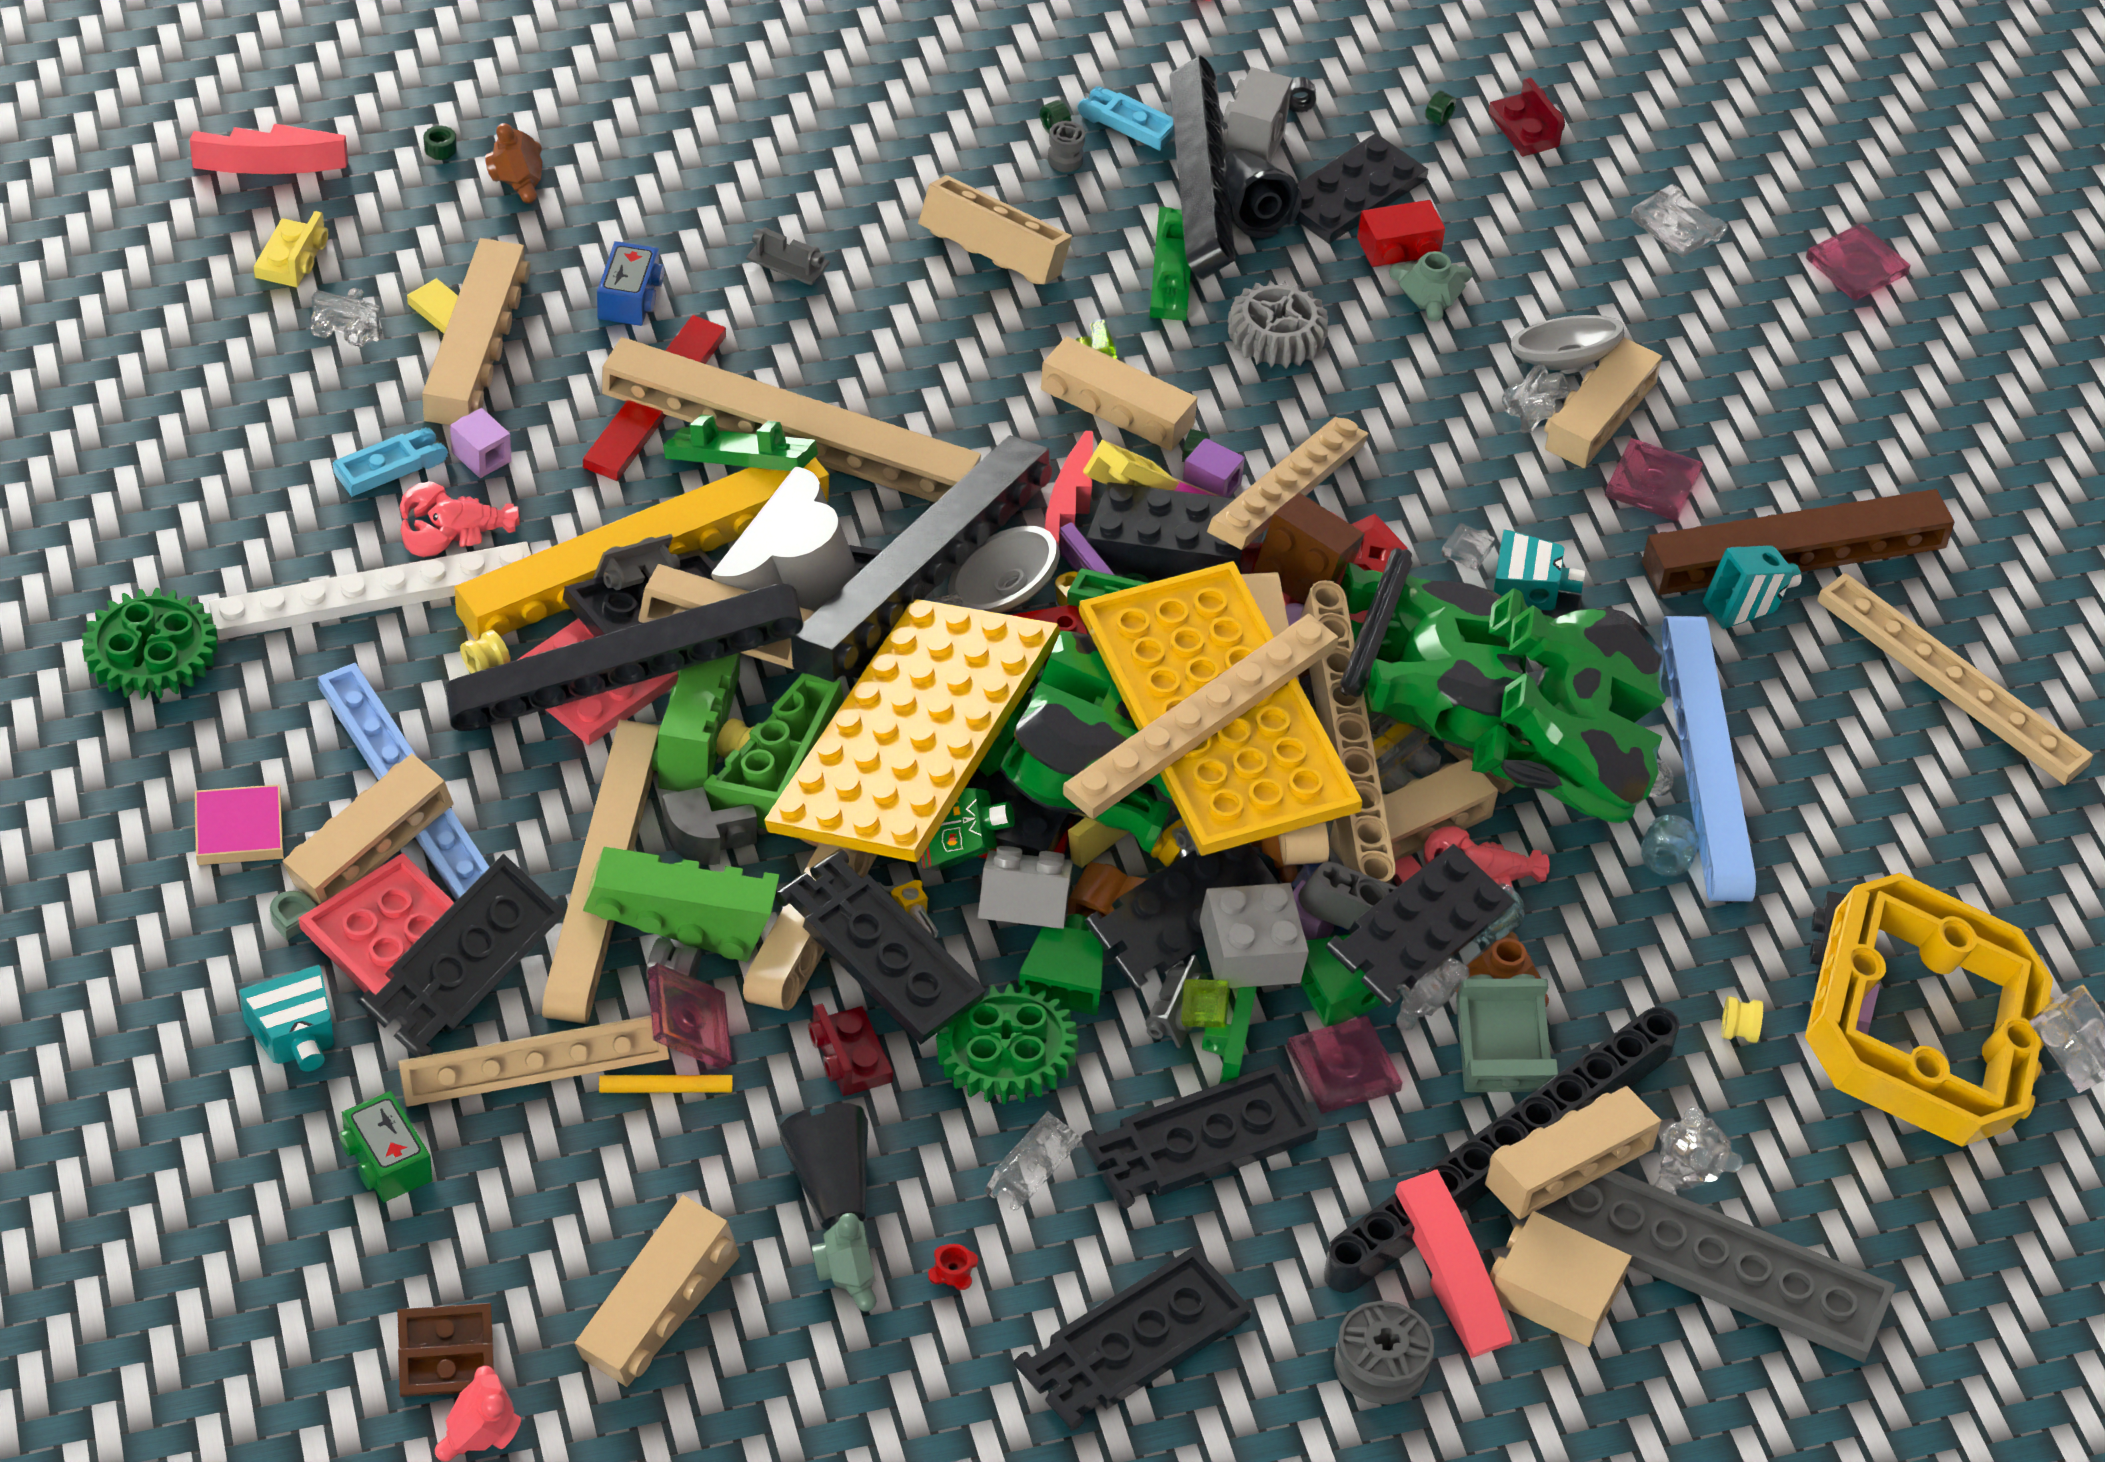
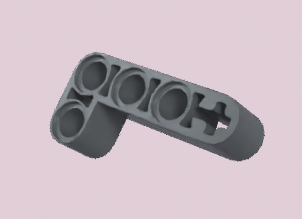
M1324 862L1300 889L1298 897L1302 908L1307 913L1349 930L1356 919L1397 887L1340 864Z

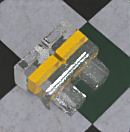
M1382 714L1370 723L1382 793L1385 790L1392 793L1416 779L1409 772L1412 769L1424 777L1438 770L1441 755L1428 745L1430 736L1428 733L1409 725L1399 724Z

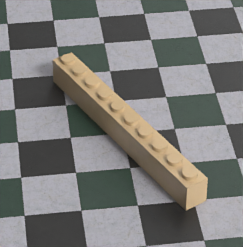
M624 337L619 339L602 366V394L623 401L630 400L663 411V414L693 423L699 415L714 416L718 431L757 434L756 431L767 421L781 422L785 437L816 440L818 449L816 459L822 466L932 502H937L981 460V453Z

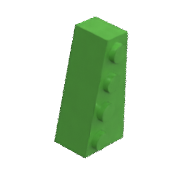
M741 653L678 671V680L671 689L669 705L658 732V746L654 749L652 770L658 771L659 789L679 792L704 787L705 781L714 774L718 759L716 751L717 738L723 725L728 721L740 677Z
M802 673L772 707V715L764 723L758 722L749 732L750 739L739 751L734 749L724 760L725 767L717 776L712 774L705 781L704 790L712 812L753 804L757 815V827L767 829L764 819L844 702L840 680H836L833 683L810 674Z
M603 847L593 870L583 911L597 915L605 920L617 921L638 928L646 933L658 934L680 941L687 946H696L721 954L725 958L737 959L747 963L771 915L780 874L764 872L762 879L743 876L742 868L725 866L724 872L700 869L698 861L683 859L682 862L668 864L662 863L659 855Z

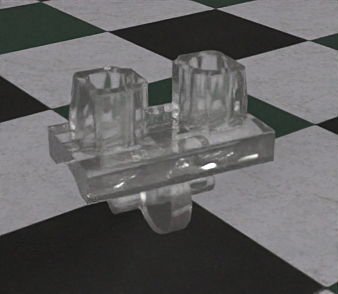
M353 287L347 297L316 290L311 297L313 314L310 323L311 333L314 336L327 338L335 330L343 332L344 340L350 345L363 347L368 339L379 341L382 336V328L379 324L380 306L363 301V290Z
M1544 364L1534 365L1521 385L1510 386L1502 396V403L1509 415L1520 417L1522 434L1533 432L1540 420L1549 419L1556 411L1555 399L1565 398L1570 392V387L1563 372L1548 374Z

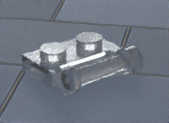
M1674 184L1669 185L1632 207L1630 219L1682 258L1711 240L1714 242L1719 241L1728 229L1727 223L1718 217H1711L1684 197L1683 191Z

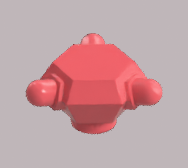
M479 1367L475 1372L474 1380L457 1398L446 1419L447 1436L435 1447V1455L440 1461H450L459 1453L464 1454L467 1451H485L491 1445L503 1449L515 1436L521 1423V1417L514 1413L512 1401L498 1375L495 1374L491 1367Z

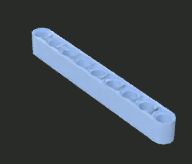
M1665 616L1662 624V647L1709 901L1751 902L1755 896L1756 875L1708 621L1706 617Z

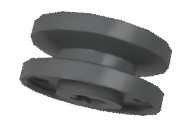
M1382 1300L1364 1303L1350 1311L1340 1325L1338 1341L1335 1347L1334 1367L1339 1380L1352 1394L1372 1403L1388 1405L1404 1402L1419 1393L1428 1379L1429 1367L1434 1353V1337L1429 1324L1416 1311L1400 1303Z

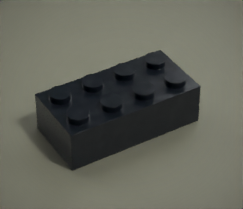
M1108 482L1086 538L1087 542L1113 574L1127 575L1130 573H1140L1149 579L1163 580L1234 561L1240 574H1250L1264 534L1262 532L1241 550L1207 532L1211 519L1235 500L1234 498Z

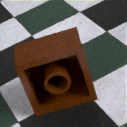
M1298 492L1274 512L1252 573L1278 572L1282 592L1304 605L1310 589L1316 582L1327 580L1339 586L1341 585L1347 563H1354L1365 533Z

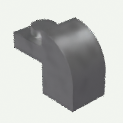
M704 787L662 795L663 824L668 840L675 852L684 859L698 861L702 865L720 864V850L737 849L745 845L757 843V815L753 804L712 812Z

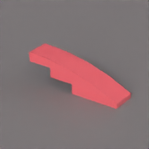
M274 124L270 133L234 127L230 137L194 131L189 140L192 166L195 169L247 174H291L342 169L348 165L346 135Z
M1085 431L1068 455L1054 484L1046 512L1045 529L1053 535L1058 546L1060 527L1070 522L1075 526L1076 513L1089 514L1092 478L1086 476L1083 470L1093 455V431Z
M1434 1170L1397 1183L1395 1194L1415 1228L1412 1239L1433 1274L1430 1286L1470 1357L1474 1358L1510 1345L1513 1339L1497 1294L1474 1240L1439 1171Z

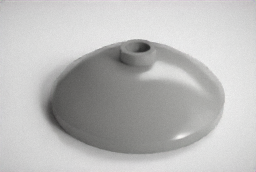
M1600 315L1556 318L1529 326L1514 335L1511 340L1512 352L1521 360L1544 369L1561 370L1562 373L1566 374L1576 373L1583 370V366L1597 362L1616 348L1624 337V326L1621 321L1615 318Z
M1037 526L1014 527L990 536L961 566H958L952 572L948 584V593L955 606L1000 614L1020 607L1035 597L1052 578L1060 556L1058 543L1049 531Z

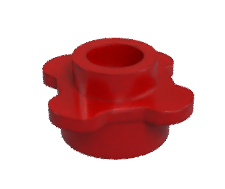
M947 1244L936 1248L934 1251L935 1265L928 1271L929 1280L936 1285L945 1283L947 1285H954L958 1290L968 1289L972 1285V1277L970 1276L972 1268L978 1265L977 1255L960 1244ZM954 1266L957 1267V1269L951 1270L949 1269V1267Z

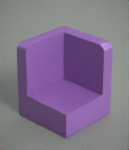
M1203 439L1185 460L1183 482L1219 496L1230 498L1241 485L1245 457L1209 439Z

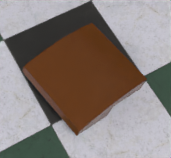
M491 1303L397 1309L400 1397L461 1393L474 1380L475 1372L479 1367L489 1366L494 1370Z

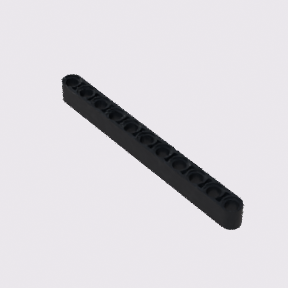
M1652 1007L1644 1011L1422 1174L1438 1170L1460 1213H1462L1491 1191L1485 1185L1490 1166V1158L1497 1149L1504 1145L1511 1146L1525 1139L1533 1130L1539 1127L1546 1128L1558 1122L1566 1113L1572 1110L1579 1111L1589 1106L1602 1094H1612L1625 1086L1631 1088L1671 1057L1680 1023L1678 1017L1672 1011L1662 1007ZM1393 1194L1330 1242L1324 1269V1279L1330 1288L1342 1293L1353 1292L1416 1247L1412 1239L1415 1228L1396 1194Z

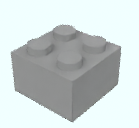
M1251 67L1246 79L1238 81L1234 94L1235 101L1228 102L1223 122L1228 123V129H1225L1223 133L1225 155L1234 149L1241 148L1250 151L1271 164L1285 134L1293 78Z
M999 846L997 851L989 850L983 868L978 918L1063 929L1067 914L1073 861L1064 860V854L1051 851L1039 852V856L1022 855V849L1011 846Z
M1291 883L1211 888L1206 890L1199 921L1216 989L1301 982L1309 950Z

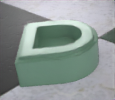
M300 891L280 893L270 904L271 922L277 931L286 940H289L302 932L299 926V917L317 907V905L308 895Z

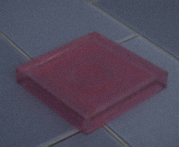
M1862 223L1809 248L1806 254V259L1854 301L1908 275L1911 266Z
M1631 438L1607 485L1605 496L1678 521L1701 473L1703 462Z
M657 962L648 970L653 1041L719 1069L725 1068L732 1062L725 992Z
M1368 1016L1288 1038L1287 1049L1321 1114L1401 1091L1403 1082Z

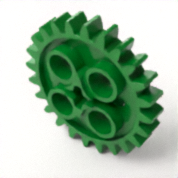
M155 588L152 596H146L143 589H138L137 598L133 599L126 593H122V603L117 604L112 600H108V612L96 609V621H87V632L82 633L84 662H87L89 674L95 673L98 684L107 682L109 692L122 687L124 697L126 698L134 690L139 691L141 700H145L149 691H155L156 696L160 699L163 697L164 689L167 688L173 693L179 694L178 684L184 683L187 686L193 687V675L205 677V666H213V654L218 653L217 628L213 624L212 614L204 612L203 603L192 606L190 595L177 600L176 590H172L165 597L161 596L160 588Z
M1012 984L1007 985L1005 993H999L994 985L990 986V995L985 996L982 1001L940 1030V1034L936 1035L938 1063L943 1065L945 1078L953 1077L954 1088L956 1089L967 1085L969 1097H973L979 1091L984 1092V1101L987 1103L994 1095H1000L1002 1104H1007L1010 1095H1016L1018 1100L1024 1103L1026 1092L1029 1091L1040 1098L1042 1097L1043 1085L1055 1090L1057 1088V1077L1066 1079L1069 1077L1068 1066L1076 1065V1052H1079L1076 1022L1071 1021L1070 1010H1061L1058 998L1047 1003L1046 991L1044 990L1035 997L1031 996L1030 986L1028 985L1020 993H1014Z

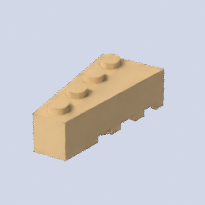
M682 1195L574 1342L582 1360L626 1387L635 1377H640L649 1367L654 1355L740 1257L728 1221Z

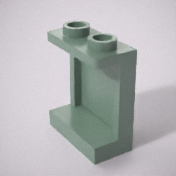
M1481 974L1462 980L1456 995L1464 1092H1535L1558 1075L1557 1059H1551L1545 1004V995L1549 988L1548 979H1536L1535 976L1530 974H1520L1510 979H1493L1489 975Z

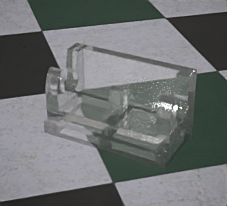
M1047 1111L995 1168L984 1191L992 1198L997 1197L1003 1190L1006 1191L1013 1199L1010 1203V1209L1018 1210L1025 1203L1026 1199L1029 1200L1079 1145L1082 1137Z

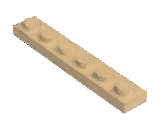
M656 1014L398 1061L404 1102L406 1107L667 1060L669 1059L663 1016Z

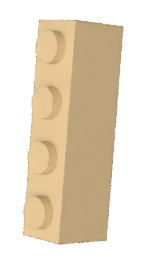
M948 175L929 184L918 224L930 229L933 235L940 238H949L961 244L964 250L971 253H980L992 259L996 266L1012 269L1023 274L1027 281L1043 285L1061 275L1072 235Z
M1068 336L1043 361L1041 390L1167 450L1172 451L1195 424L1198 397Z
M1623 337L1616 348L1601 358L1599 366L1595 370L1590 369L1586 373L1581 387L1577 391L1572 390L1568 394L1559 413L1554 411L1550 415L1544 429L1548 433L1545 450L1585 469L1657 383L1663 356Z
M658 564L645 587L638 621L642 623L748 593L749 591ZM800 607L803 623L813 615L814 611ZM791 638L741 652L794 669L792 666Z
M411 753L403 761L392 766L387 774L368 790L361 792L355 801L337 816L330 818L307 841L292 850L290 855L283 860V863L293 884L308 895L318 906L379 868L454 804L445 781Z
M1470 757L1455 764H1447L1438 772L1422 779H1414L1403 788L1392 793L1382 794L1394 860L1424 849V844L1430 834L1441 827L1456 826L1465 830L1493 816L1498 790L1484 773L1471 771L1472 760ZM1333 819L1329 846L1343 862L1336 819Z
M1628 1086L1612 1094H1602L1589 1106L1579 1111L1572 1110L1566 1113L1558 1122L1546 1128L1539 1127L1533 1130L1525 1139L1511 1146L1504 1145L1497 1149L1490 1158L1485 1185L1520 1220L1530 1215L1532 1211H1537L1653 1150L1662 1120Z

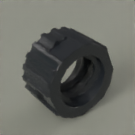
M1305 77L1292 79L1288 109L1301 113L1307 112L1309 109L1311 110L1316 103L1315 84ZM1299 92L1307 93L1306 96L1301 98L1293 96Z

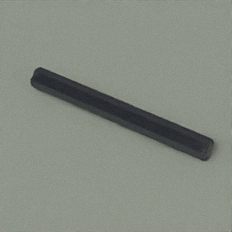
M1395 548L1390 553L1340 682L1342 686L1341 692L1345 696L1351 695L1356 698L1363 693L1374 660L1413 563L1411 560L1412 553L1408 549L1401 550L1400 548Z

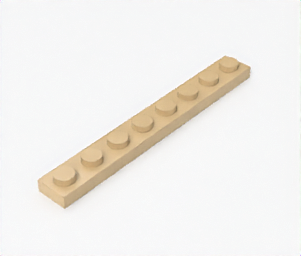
M1335 416L1211 519L1207 532L1241 550L1244 549L1269 527L1276 510L1298 492L1304 496L1311 492L1365 445L1369 433L1358 428L1355 422Z
M1846 572L1820 591L1817 602L2062 784L2066 785L2090 766L2093 758L2092 753Z
M1308 613L1065 782L1063 785V795L1093 820L1336 649L1338 636Z

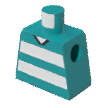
M1503 529L1493 592L1504 596L1515 588L1522 592L1525 604L1528 607L1533 605L1540 610L1555 609L1558 590L1582 593L1585 571L1562 567L1565 550L1562 545Z
M1773 546L1726 548L1702 603L1721 628L1726 629L1774 613L1778 609L1787 588L1796 587L1800 584L1801 571L1796 564H1788Z
M319 965L239 990L243 1020L273 1063L282 1064L296 1059L302 1071H313L324 1063L325 1057L322 1050L331 1048L334 1044L327 995Z

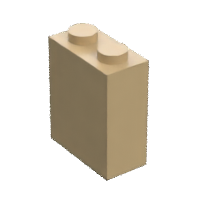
M1532 1211L1524 1226L1516 1224L1506 1248L1510 1249L1506 1259L1499 1256L1490 1272L1489 1278L1494 1283V1290L1501 1307L1590 1347L1625 1281L1632 1256Z

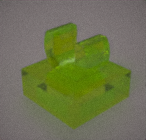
M1105 320L1090 323L1091 337L1083 336L1076 339V341L1116 359L1115 344Z
M1185 979L1181 1012L1182 1025L1226 1028L1230 991L1228 981Z

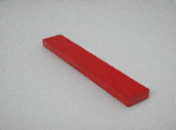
M692 315L665 351L706 364L726 338V327ZM627 400L583 457V468L618 481L667 415L663 414L662 410Z

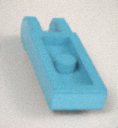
M1096 86L1090 91V98H1083L1077 106L1079 114L1082 115L1081 117L1087 118L1088 121L1092 123L1100 122L1159 151L1175 136L1173 117L1120 92L1115 93L1107 88L1104 89L1103 87Z
M425 427L406 435L402 433L334 460L333 473L351 497L420 470L422 467L426 469L433 468L435 465H439L446 460L448 451L442 443L437 442L434 444L437 438L436 434L432 429Z

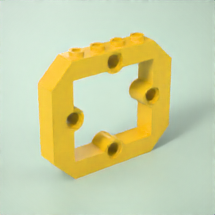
M1896 873L1854 886L1836 907L1805 1038L1836 1089L1963 1147L2007 1132L2020 1118L2026 1119L2031 1113L2035 1103V1096L2031 1094L2032 1088L2042 1067V1064L2038 1062L2039 1051L2044 1046L2048 1036V1030L2044 1029L2045 1020L2054 1004V998L2050 996L2053 977L2022 929L1907 875ZM1878 929L1919 947V955L1922 962L1935 973L1950 974L1960 966L2003 986L1994 1032L1982 1046V1055L1987 1063L1982 1088L1950 1074V1066L1947 1059L1940 1051L1926 1045L1918 1046L1910 1054H1907L1856 1030L1862 1000L1883 978L1886 972L1884 958L1874 949Z

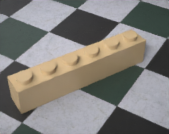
M484 238L479 239L422 393L424 421L451 425L461 417L467 416L483 407L484 387H490L492 383V364L494 360H500L503 348L502 336L503 334H509L512 324L511 311L519 307L521 283L526 284L529 279L530 262L525 261L524 245Z

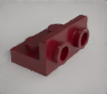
M1531 77L1523 80L1521 94L1490 102L1489 115L1522 157L1560 147L1562 131L1565 128L1564 116L1554 107L1547 98L1545 91L1539 88Z
M823 1003L814 1005L813 1022L808 1024L810 1039L815 1048L821 1047L825 1055L823 1063L826 1075L830 1082H837L843 1097L893 1082V1070L863 1006L828 1015Z

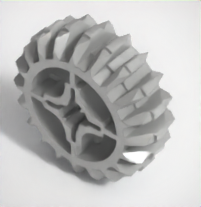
M1270 280L1267 286L1255 283L1253 289L1244 288L1240 296H1235L1227 323H1229V339L1233 340L1234 349L1242 350L1244 358L1254 357L1256 365L1261 362H1267L1271 368L1274 364H1282L1287 369L1290 363L1301 366L1304 360L1313 361L1314 355L1321 352L1329 330L1327 310L1323 308L1322 300L1314 299L1312 291L1302 292L1300 284L1295 287H1289L1285 281L1282 285H1275Z

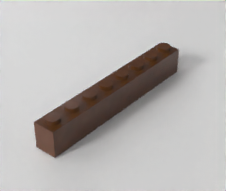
M1937 489L1915 491L1895 496L1877 497L1870 500L1841 503L1776 515L1771 514L1764 517L1734 520L1726 523L1648 535L1642 564L1659 596L1709 587L1726 548L1773 546L1788 564L1794 563L1801 572L1945 549L1947 548L1955 521Z

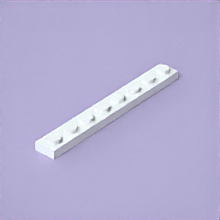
M526 541L209 600V610L212 614L213 624L217 628L218 640H224L455 596L454 586L531 555Z

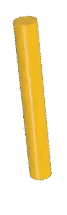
M599 1075V1093H732V1075Z

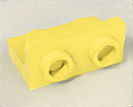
M314 211L307 224L282 218L254 265L255 278L298 287L304 275L311 272L314 258L319 249L323 250L326 246L328 229L324 227L323 213Z
M1103 439L1083 470V473L1089 478L1106 485L1108 482L1174 491L1179 484L1178 481L1155 462Z

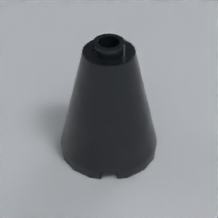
M1234 149L1225 155L1231 215L1238 228L1246 235L1255 238L1272 237L1279 233L1277 231L1286 223L1290 225L1296 219L1301 209L1302 194L1292 176L1246 149Z
M851 1103L825 1104L826 1113L811 1116L810 1108L788 1117L779 1127L780 1141L821 1227L826 1230L833 1227L845 1213L855 1214L859 1221H864L866 1217L868 1119L861 1106Z

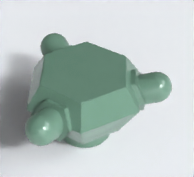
M1433 251L1423 255L1414 264L1392 265L1389 269V275L1393 280L1399 281V286L1419 309L1426 310L1427 318L1430 321L1437 322L1443 317V310L1452 306L1466 287L1465 283L1472 278V271L1467 266L1451 265V260L1447 255Z
M845 1213L833 1227L823 1234L825 1243L812 1245L819 1281L832 1279L836 1287L847 1289L860 1310L870 1311L876 1306L877 1302L872 1290V1284L876 1281L865 1226L855 1214Z

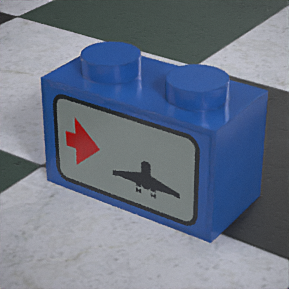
M614 241L597 290L598 319L638 326L643 325L647 311L653 312L655 306V286L661 287L663 283L665 267L664 264H659V248Z

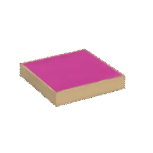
M280 784L194 791L197 865L284 859Z

